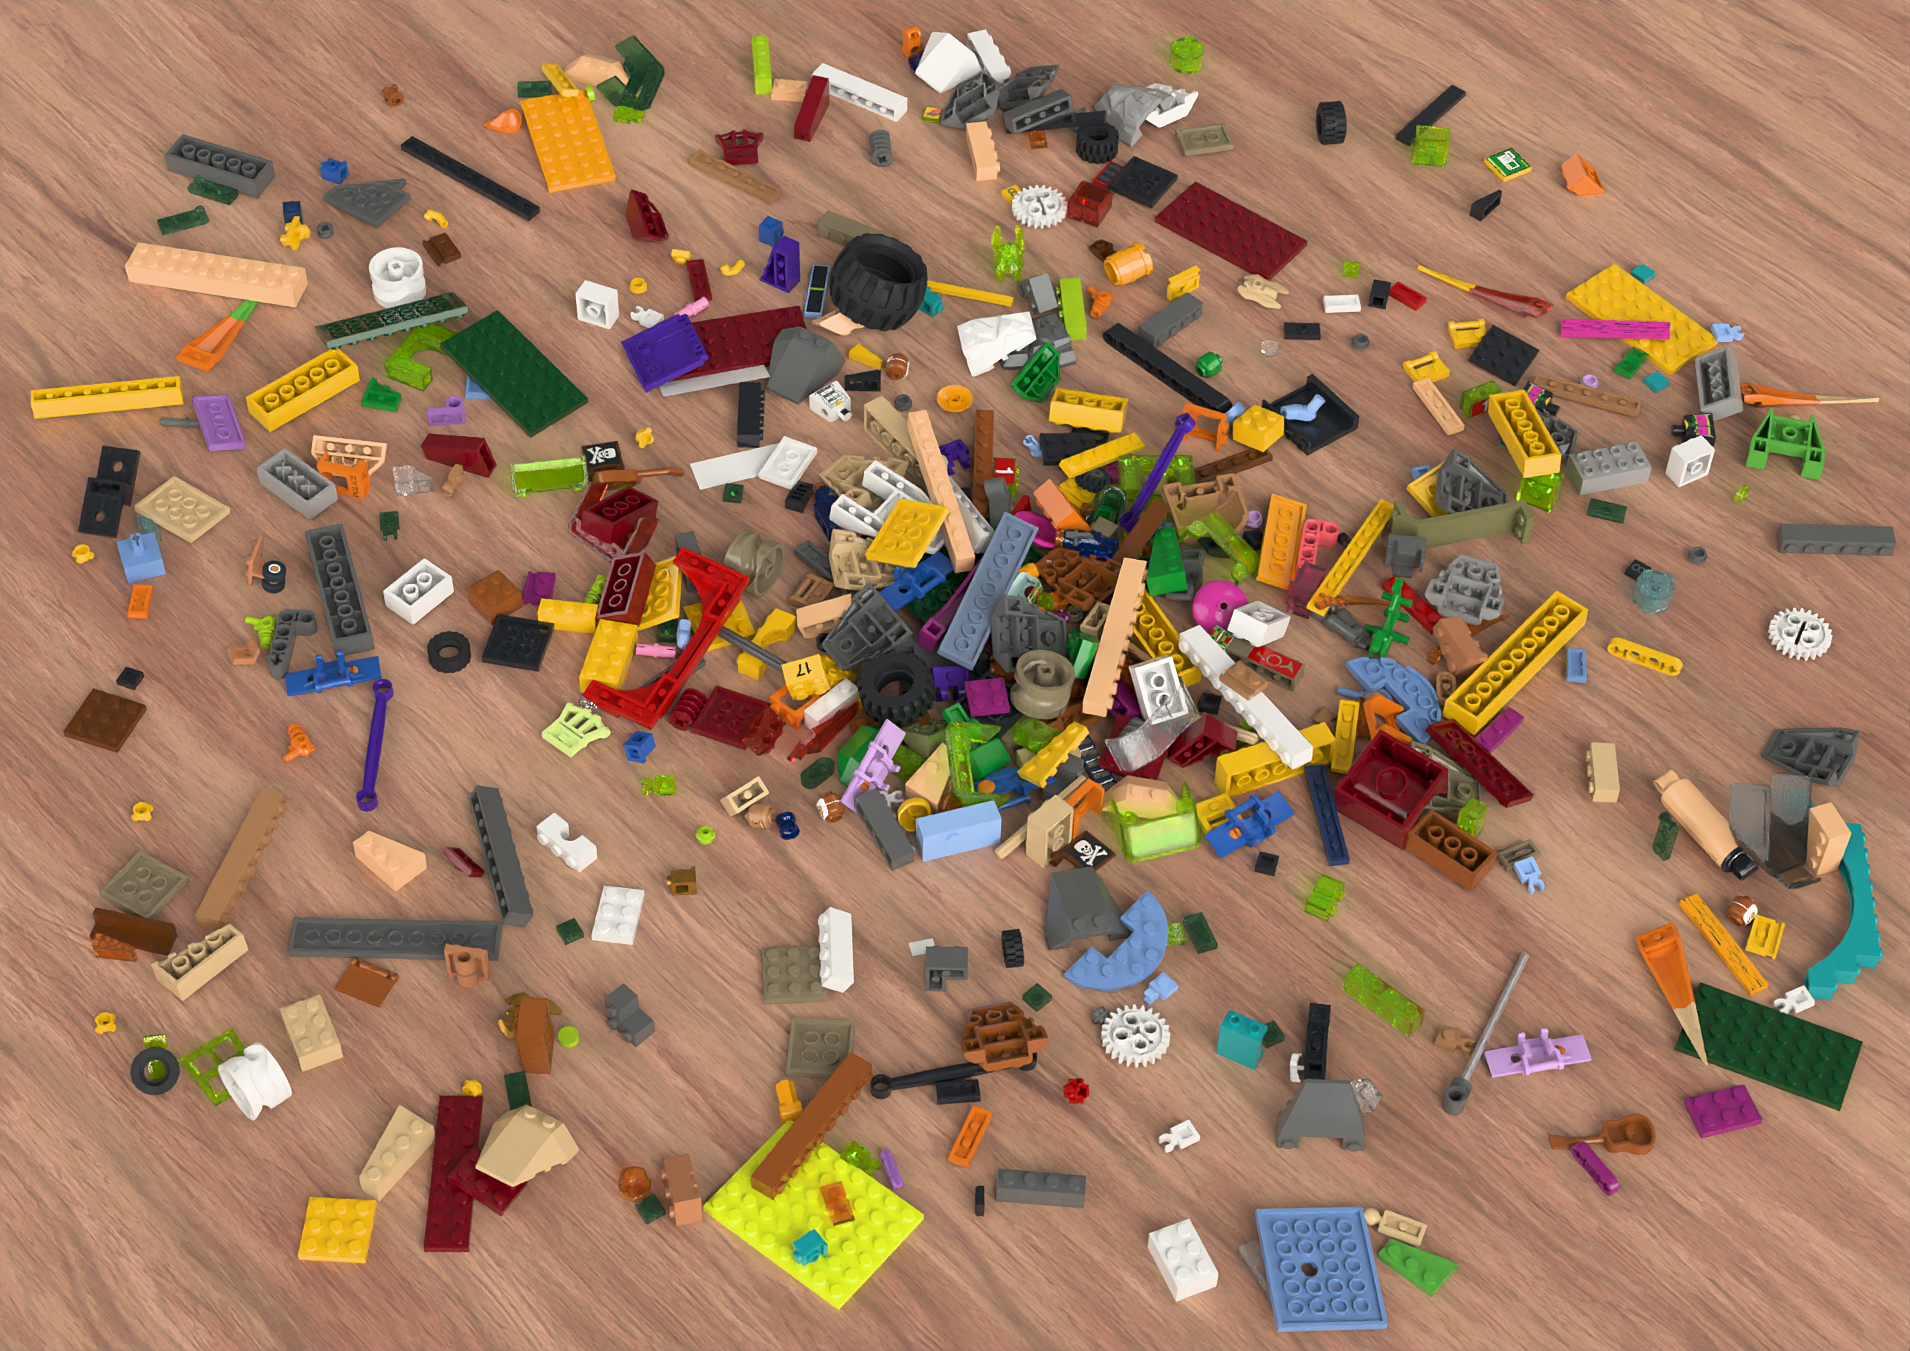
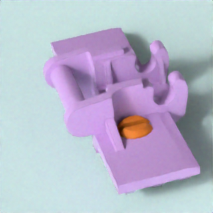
M888 719L885 720L875 740L869 743L867 753L858 769L854 770L852 774L854 777L840 800L843 805L858 816L859 814L854 807L855 798L875 788L888 792L890 786L883 783L889 772L898 773L901 768L893 764L892 758L906 733Z
M1547 1028L1540 1029L1539 1037L1525 1040V1032L1518 1033V1046L1484 1051L1492 1078L1518 1073L1528 1076L1532 1072L1550 1069L1562 1070L1564 1065L1591 1061L1583 1034L1551 1039L1548 1038ZM1518 1056L1521 1058V1061L1513 1063L1511 1058Z

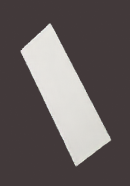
M760 365L667 382L659 387L664 397L770 377L766 367Z
M779 443L691 463L690 466L700 490L757 477Z

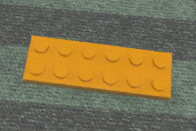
M1271 494L1256 574L1257 581L1288 591H1292L1294 588L1307 504Z

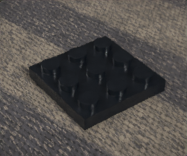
M1133 156L1110 181L1108 190L1152 209L1178 180V174Z
M1492 325L1468 361L1516 386L1538 355L1539 349Z
M498 614L483 652L482 662L539 672L555 629L554 623Z
M987 671L979 680L998 677ZM1005 681L1010 713L970 717L966 693L955 703L961 705L969 719H976L980 723L982 731L994 738H999V740L1024 715L1012 704L1010 699L1012 685Z

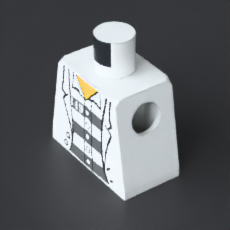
M837 380L809 395V408L827 421L833 422L841 418L846 422L851 418V399Z

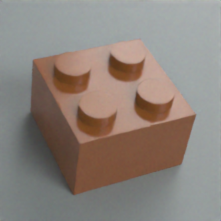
M499 570L467 588L469 603L491 625L495 624L498 614L508 616L523 607L521 591Z

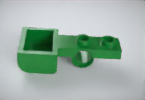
M1073 628L1071 633L1068 632L1067 649L1071 657L1070 663L1074 667L1075 677L1086 679L1099 640L1093 635Z
M959 703L941 712L967 752L961 759L976 782L984 780L990 773L1005 769L1010 764V756L999 738L996 737L985 743L980 736L982 731L980 723L976 719H969Z

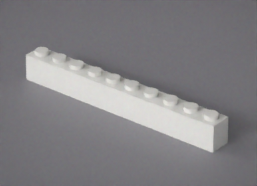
M1200 625L1180 633L1179 648L1181 652L1190 658L1192 664L1201 670L1203 676L1212 682L1214 688L1223 694L1225 700L1229 701L1234 706L1236 712L1246 719L1248 725L1252 726L1257 731L1259 737L1269 744L1271 750L1280 756L1283 763L1287 764L1291 769H1295L1312 760L1313 746L1262 691L1256 696L1250 697L1248 701L1219 681L1220 674L1226 673V670L1234 665L1235 662Z

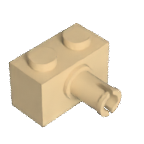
M1097 602L1080 625L1081 632L1097 637L1100 643L1110 605Z

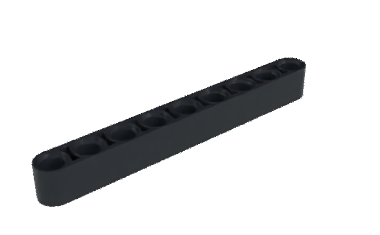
M1116 323L1103 332V339L1108 345L1193 404L1224 414L1233 407L1230 399L1122 324Z

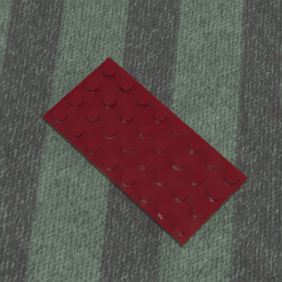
M1196 181L1155 217L1157 224L1250 274H1259L1269 281L1307 246L1308 242Z
M800 306L691 322L709 358L704 361L703 365L673 379V381L760 365L770 367L773 344L780 331L799 326L806 329Z

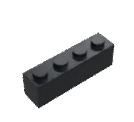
M739 382L738 448H760V440L764 438V431L760 427H764V416H761V414H764L765 406L761 401H765V390H761V382Z

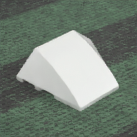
M932 32L915 74L942 94L982 71L975 54L951 34Z
M1157 83L1148 86L1147 88L1165 91L1172 95L1174 100L1164 111L1156 107L1146 120L1161 128L1187 116L1198 96V92L1187 93L1182 88L1173 90L1172 86Z

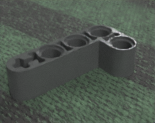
M1003 476L984 480L985 492L990 507V524L994 531L1004 512L1012 515L1010 492Z
M286 609L279 613L268 656V666L272 678L277 680L283 679L285 674H288L297 635L311 636L317 632L314 612Z

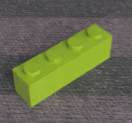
M751 36L755 94H771L772 76L768 36Z
M1080 278L1059 279V286H1056V297L1059 296L1057 298V308L1061 309L1059 310V319L1062 321L1071 341L1086 340L1087 325Z

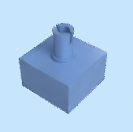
M154 532L144 535L136 533V537L133 533L129 539L116 542L128 584L166 574Z

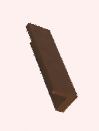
M97 907L93 912L95 926L90 934L91 940L167 956L177 938L175 925L172 923Z

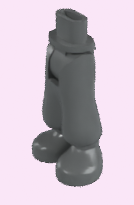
M1337 596L1324 617L1313 611L1311 612V615L1316 620L1322 621L1327 628L1340 634L1349 643L1354 644V647H1360L1363 651L1370 648V634L1345 608H1338L1340 604L1339 596Z

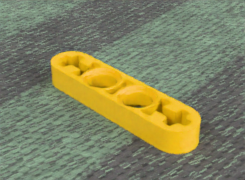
M1612 638L1607 647L1609 653L1616 657L1671 676H1677L1683 666L1681 660L1676 657L1622 638ZM1631 651H1635L1640 655H1635ZM1650 658H1655L1658 662H1654Z

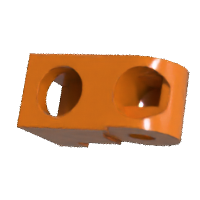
M913 26L902 31L903 44H901L900 50L908 59L921 55V34L919 28Z

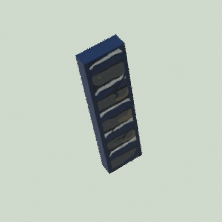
M1087 735L1078 746L1081 752V759H1084L1083 767L1090 779L1099 783L1106 792L1117 781L1110 771L1098 768L1102 756L1091 737Z

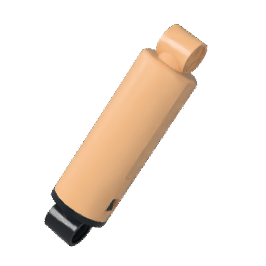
M1668 770L1653 781L1656 789L1662 795L1661 802L1725 873L1733 872L1740 881H1743L1759 870L1757 862L1751 856L1752 847L1689 779H1679L1673 770Z

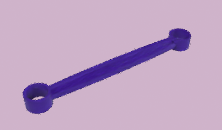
M1183 413L1175 420L1176 430L1156 461L1131 510L1121 516L1119 524L1126 532H1131L1140 520L1139 515L1162 479L1184 435L1195 427L1196 421L1189 413Z
M379 679L372 686L376 702L368 740L363 789L356 795L358 808L365 812L374 810L378 805L374 789L381 757L387 701L394 695L392 683L387 679ZM381 688L389 689L383 693L377 692ZM366 797L373 798V800L368 803L361 802V800Z

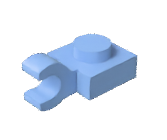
M1163 972L1149 983L1148 989L1144 992L1146 997L1143 998V1001L1148 1005H1151L1157 998H1161L1164 1001L1178 990L1179 984Z

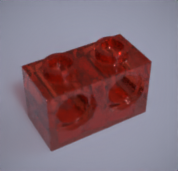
M771 708L762 710L757 713L742 742L757 756L765 753L768 754L775 748L774 744L782 735V729L786 722Z

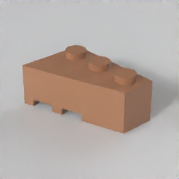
M1460 616L1440 619L1433 627L1434 636L1438 640L1441 653L1447 662L1448 670L1455 678L1471 676L1488 658V655L1482 653L1478 648L1480 646L1479 642L1471 638L1469 635L1471 631Z
M689 1153L663 1158L664 1167L660 1168L662 1181L666 1180L667 1186H664L666 1200L670 1199L672 1204L668 1205L670 1218H675L676 1226L703 1221L700 1193L697 1192V1182L694 1179V1171Z

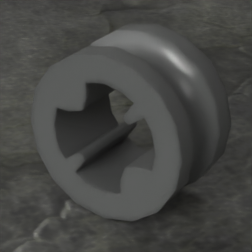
M322 222L317 226L320 238L329 239L333 236L334 232L331 223Z

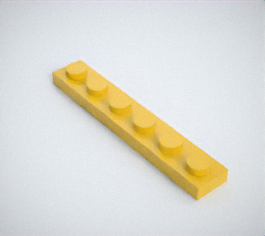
M1134 432L1066 458L1059 463V466L1070 479L1119 460L1130 453L1134 454L1142 451L1145 444Z

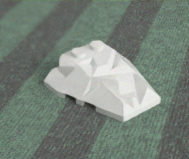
M1029 311L975 318L957 326L962 350L973 377L990 371L994 368L993 364L1001 358L1005 361L1008 359L1007 354L1013 350L1018 352L1037 339Z

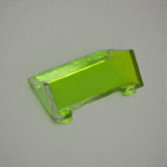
M1211 512L1196 520L1185 529L1178 539V542L1181 543L1189 535L1199 538L1207 533L1236 563L1231 570V576L1236 581L1234 584L1238 587L1257 572L1260 556L1218 513Z

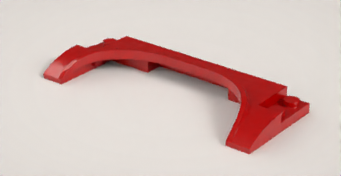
M685 547L681 548L673 563L696 588L702 602V617L697 631L676 663L666 674L663 673L659 680L646 687L626 691L615 690L593 679L583 693V697L605 712L617 718L622 716L649 730H652L659 718L662 719L740 602V596L750 582L748 576Z

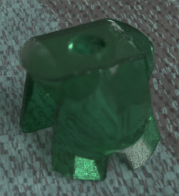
M1104 486L1092 500L1091 510L1085 519L1087 524L1090 525L1095 521L1098 510L1102 505L1116 510L1114 524L1117 525L1125 509L1127 492L1119 488ZM1108 494H1113V495H1116L1117 497H1116V498L1110 497Z

